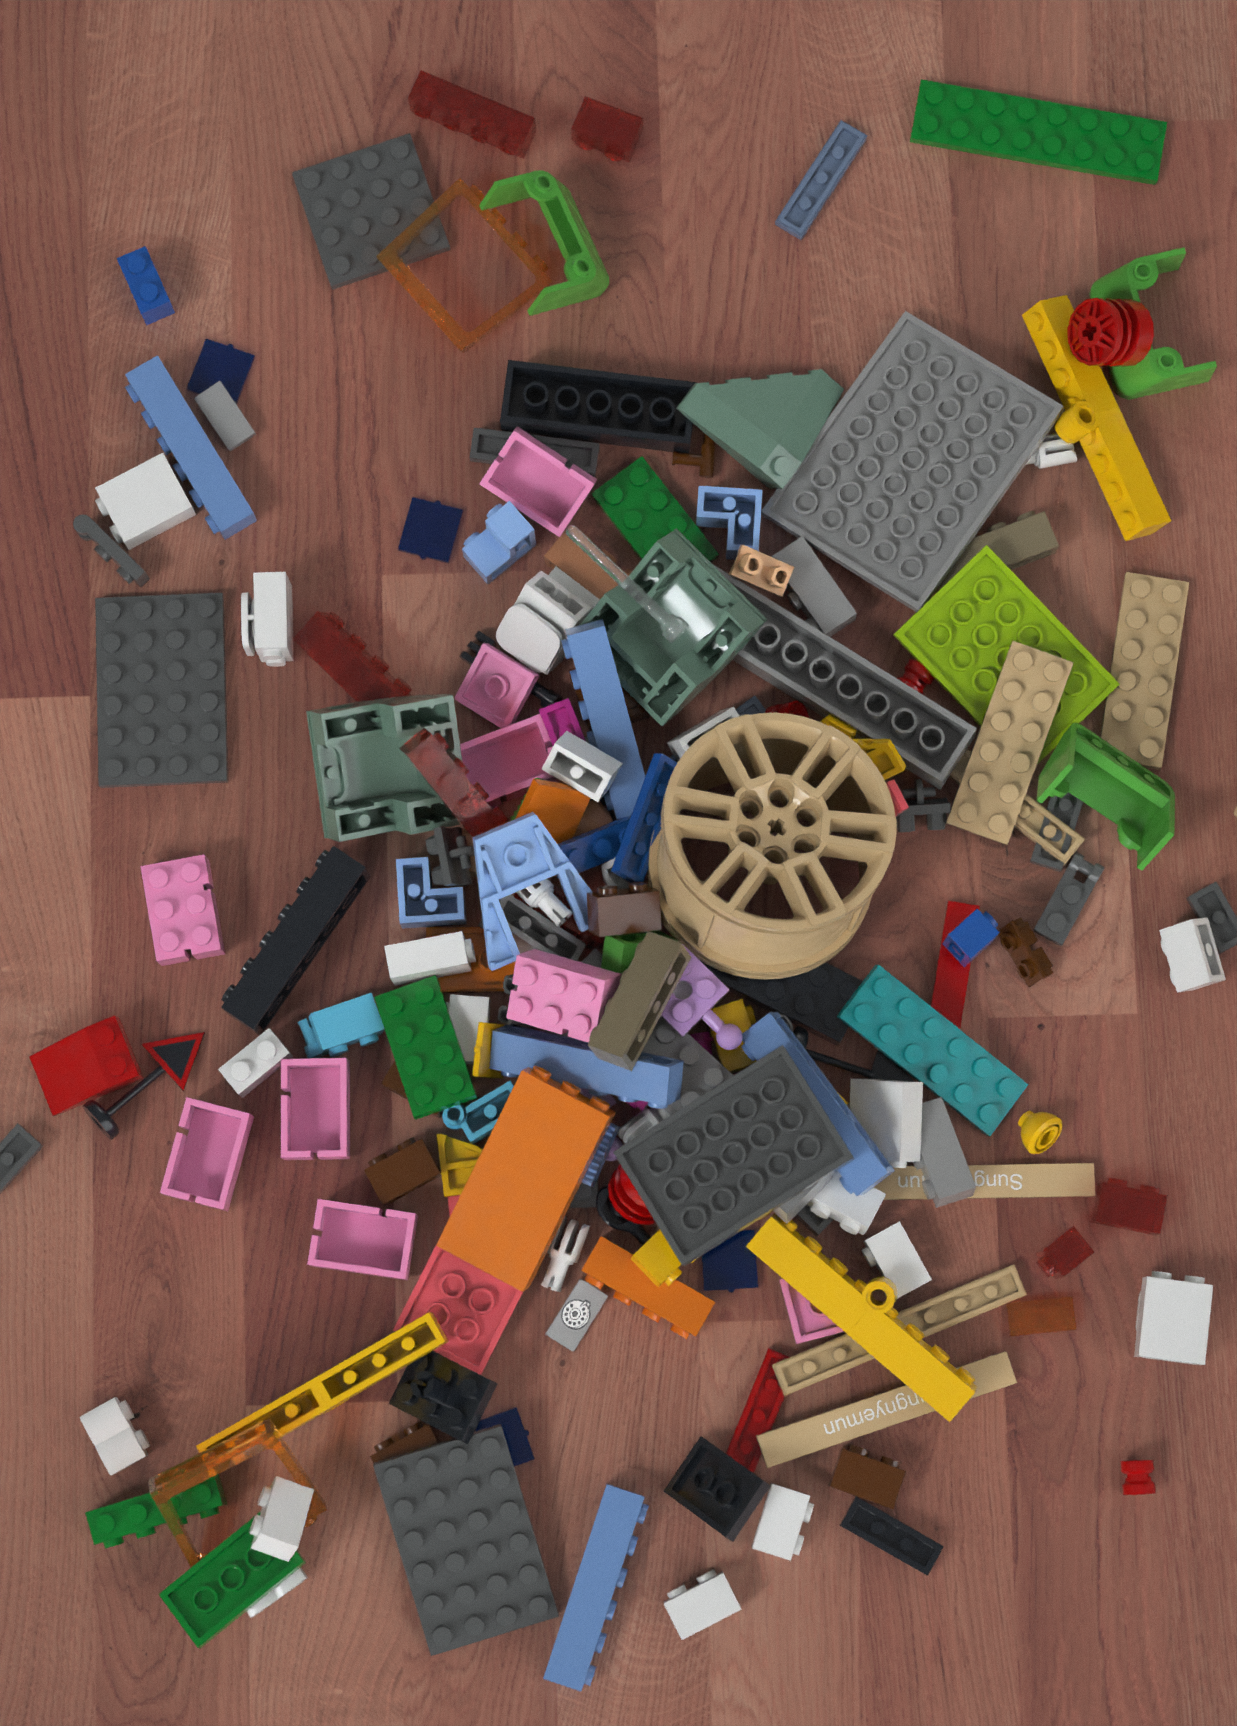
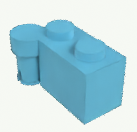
M372 993L310 1013L308 1021L305 1018L297 1022L306 1043L304 1050L307 1058H320L327 1054L330 1057H335L349 1051L347 1046L358 1042L361 1047L379 1041L378 1036L385 1030Z
M511 1080L466 1107L459 1104L445 1109L442 1113L444 1124L452 1130L463 1129L471 1144H475L489 1136L514 1087Z

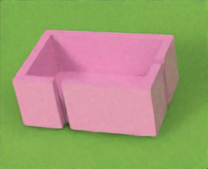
M517 426L479 484L504 501H510L516 509L560 537L597 479L575 464H572L569 469L565 466L566 458Z
M540 714L460 744L466 792L474 814L500 805V798L503 796L506 797L507 802L527 794V789H529L533 778L560 782L559 779L542 770L553 746H551V740Z
M203 854L140 866L156 961L161 966L190 961V955L185 951L190 949L196 959L224 955L225 949L216 897L211 890L214 889L209 859Z
M537 949L521 953L516 957L512 984L518 985V987L510 992L506 1018L561 1035L568 1032V1037L589 1043L590 1034L601 1021L605 1013L606 1003L614 996L619 987L622 974Z
M347 1058L281 1059V1089L284 1092H291V1098L288 1095H281V1158L284 1160H314V1153H317V1157L320 1160L350 1159V1061Z
M186 1097L178 1126L189 1130L188 1136L176 1132L160 1193L193 1203L195 1199V1202L200 1205L228 1212L254 1116L250 1113Z
M318 1199L313 1229L323 1232L322 1238L312 1235L307 1265L408 1281L418 1215L416 1213L386 1209L385 1216L387 1217H382L383 1210L380 1208Z

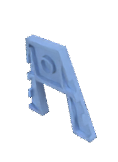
M534 812L472 838L487 962L491 971L516 961L517 955L520 954L499 899L556 874L559 877L578 929L581 932L588 930L587 893H591L592 890L584 882L573 864L568 860Z

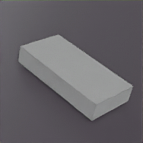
M218 381L194 398L230 452L256 435L221 381Z

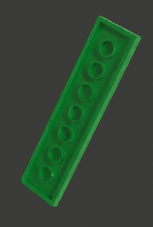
M921 79L910 143L1156 185L1167 122Z

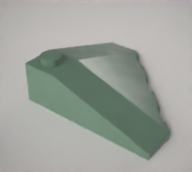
M822 369L808 370V374L795 376L792 373L767 375V379L751 380V377L725 380V384L716 385L702 382L695 383L676 409L767 488L783 489L802 464L844 389Z

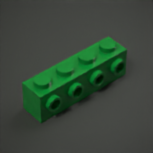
M208 1474L88 1511L85 1514L94 1545L103 1543L106 1549L123 1544V1536L135 1533L136 1538L139 1539L155 1534V1526L167 1523L168 1528L171 1529L187 1524V1517L197 1513L200 1514L201 1519L219 1514V1507L226 1505L227 1501L219 1474Z

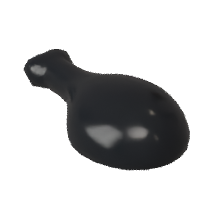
M608 1186L598 1191L596 1195V1208L602 1220L614 1229L629 1232L643 1246L651 1236L641 1224L625 1219L615 1210L609 1199Z

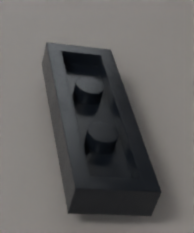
M857 1496L853 1499L840 1523L841 1527L927 1576L944 1547Z

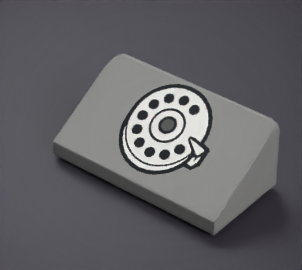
M580 1278L545 1335L574 1352L608 1298V1295Z

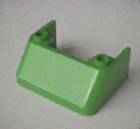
M542 170L495 181L479 205L481 210L528 198L537 200L565 260L564 273L568 281L543 288L527 310L529 316L601 296L609 286V275L569 189L550 173Z
M1185 247L1130 261L1097 279L1091 287L1089 298L1132 299L1140 302L1138 291L1152 287L1158 278V274L1179 270L1186 255ZM1152 345L1146 357L1134 366L1120 367L1107 365L1115 393L1119 397L1128 400L1209 382L1217 368L1216 361L1184 368L1182 357L1177 350L1171 347L1153 349Z
M1073 723L1063 734L1039 775L1037 801L1042 804L1048 796L1062 798L1069 792L1117 824L1120 843L1130 850L1135 849L1137 851V868L1142 871L1174 836L1175 792L1167 782L1083 725Z

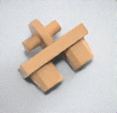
M740 545L729 575L779 597H783L794 567L748 546Z

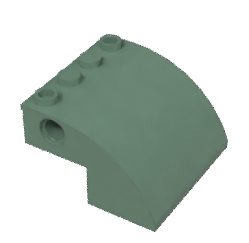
M676 528L656 541L627 579L605 593L580 625L603 619L621 686L663 726L717 677L768 619Z
M433 694L392 697L306 711L324 838L342 842L396 830L412 835L432 831L441 826L446 828L471 823L453 695Z

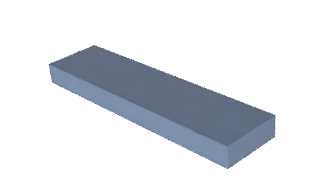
M841 120L779 214L775 225L802 241L866 142L868 135Z

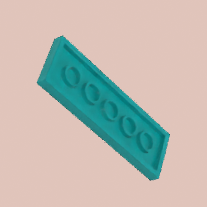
M875 964L837 1015L840 1020L918 1082H923V1086L938 1098L942 1097L943 1102L986 1136L992 1135L1029 1085L880 965Z

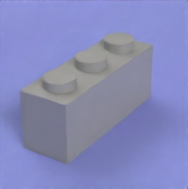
M803 536L771 556L794 567L786 587L789 591L787 598L795 610L801 609L808 618L805 622L831 637L855 621L857 612Z
M511 894L499 899L520 953L537 949L571 960H578L586 946L585 943L564 929L557 927L553 922ZM481 919V921H480V923H479V925H478V926H480L481 928H483V921H482V919Z
M942 1097L922 1103L920 1161L913 1162L917 1170H922L925 1178L922 1181L924 1193L928 1200L933 1199L936 1208L972 1197L976 1189Z

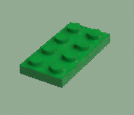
M642 456L591 493L592 498L641 560L656 541L676 528L711 563L719 557V553Z
M436 975L374 997L415 1120L478 1098Z
M255 1516L158 1594L197 1648L201 1649L306 1563L297 1550L289 1562L251 1549L254 1535L249 1534Z

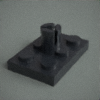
M432 1351L407 1365L388 1404L469 1444L498 1383Z
M700 1436L664 1489V1492L724 1537L734 1542L771 1485Z

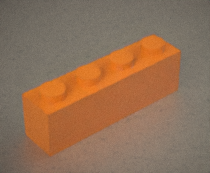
M601 1236L581 1270L587 1274L584 1280L600 1290L604 1285L615 1290L612 1297L629 1307L632 1301L644 1307L641 1314L657 1323L661 1318L672 1323L670 1330L686 1340L690 1334L696 1337L715 1302L678 1280H675L670 1286L663 1282L657 1287L631 1260L633 1254Z

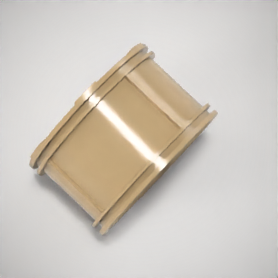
M786 713L746 714L718 724L696 740L683 754L674 768L663 799L661 830L653 844H650L647 880L649 887L660 891L662 923L672 937L686 946L699 960L713 968L735 976L764 980L781 979L796 976L821 966L837 955L853 938L869 908L872 895L880 885L890 864L897 835V820L890 791L883 776L869 756L855 741L833 726H828L807 717ZM730 782L735 795L731 797L706 791ZM778 800L783 803L784 807H776L770 801ZM682 809L721 816L723 820L680 815ZM742 811L752 813L755 818H746ZM805 819L810 822L811 826H802L797 820ZM773 832L778 833L776 836L771 835ZM831 832L848 833L850 838L830 834ZM682 838L725 842L729 845L728 855L706 880L701 881L687 861L681 840ZM802 849L807 853H796L795 850ZM822 856L858 861L859 883L843 900L839 897L819 861ZM739 867L746 868L748 875L729 901L720 898L717 893ZM804 875L823 906L822 912L815 914L798 876ZM779 882L794 917L792 919L768 918L745 912L744 909L762 883L769 885Z

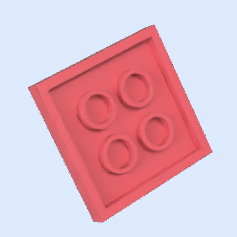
M435 1246L393 1331H397L423 1315L432 1312L449 1341L433 1351L482 1375L523 1292Z

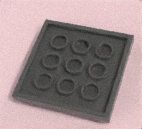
M410 133L292 172L332 290L450 251L449 242Z

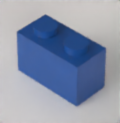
M146 246L117 258L146 325L175 313Z
M976 909L948 934L942 944L965 968L1000 933L996 929L998 923L988 912L985 911L982 914Z

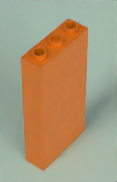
M535 1065L533 1068L527 1067L521 1070L436 1244L441 1249L522 1292L531 1286L616 1113L609 1109L610 1104L605 1100L592 1096L590 1099L579 1093L581 1089L578 1086L567 1081H563L561 1084L550 1078L552 1074L549 1071Z

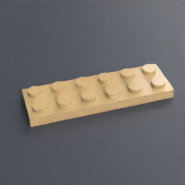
M1126 572L1110 667V674L1120 685L1106 697L1100 737L1145 768L1160 770L1163 763L1189 582Z
M1015 641L1011 642L946 824L1008 845L1074 662Z

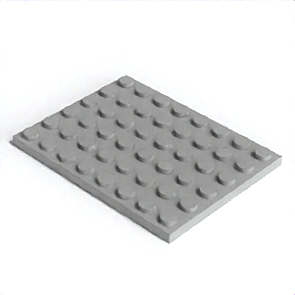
M905 311L828 417L802 464L785 487L777 489L761 510L762 516L797 538L803 536L808 545L917 612L941 585L1061 416L1064 406Z

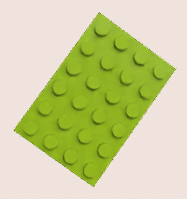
M987 545L893 634L980 727L1012 641L1074 662L1037 764L1057 746L1063 734L1073 723L1079 724L1120 685Z

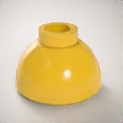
M1031 1110L1025 1112L1020 1117L1018 1126L1021 1127V1139L1029 1153H1042L1056 1142L1062 1130V1120L1059 1117L1048 1112L1033 1113Z

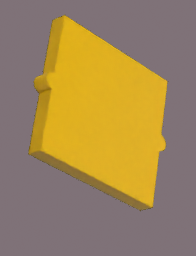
M479 1022L476 1046L474 1047L475 1056L472 1076L503 1078L501 1071L489 1068L492 1030L505 1026L504 1024Z

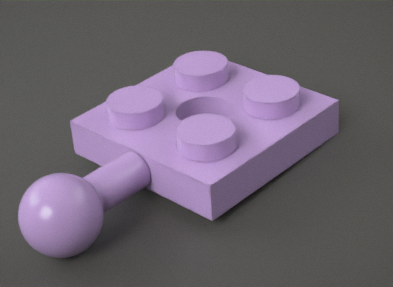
M684 946L691 959L679 982H687L692 988V993L687 999H678L672 993L661 1017L682 1038L702 1019L717 1033L716 1040L719 1046L726 1050H733L742 1042L743 1035L740 1028L734 1024H725L711 1010L729 992V989Z

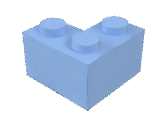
M713 486L698 487L696 525L699 527L728 528L726 559L736 560L740 545H745L759 551L762 490Z
M510 501L505 505L500 503L493 507L486 515L488 517L485 520L486 529L481 534L475 532L469 536L464 542L465 547L462 548L463 557L487 585L536 546L534 528Z
M429 857L396 859L399 922L402 929L467 924L463 887L432 889L431 862Z

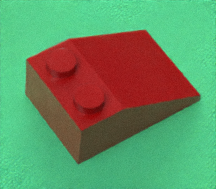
M115 1015L87 1026L29 1056L53 1117L81 1106L89 1100H95L144 1079L121 1019Z

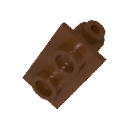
M1020 917L1010 921L998 930L1003 948L1010 954L1017 967L1018 974L1025 980L1028 987L1054 973L1051 969L1053 964L1043 948L1031 950L1030 946L1038 942V939L1029 926L1028 921L1024 922Z

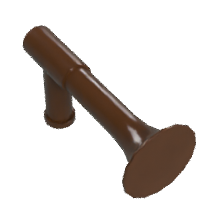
M704 433L701 454L673 451L672 465L700 466L699 477L713 478L715 442Z

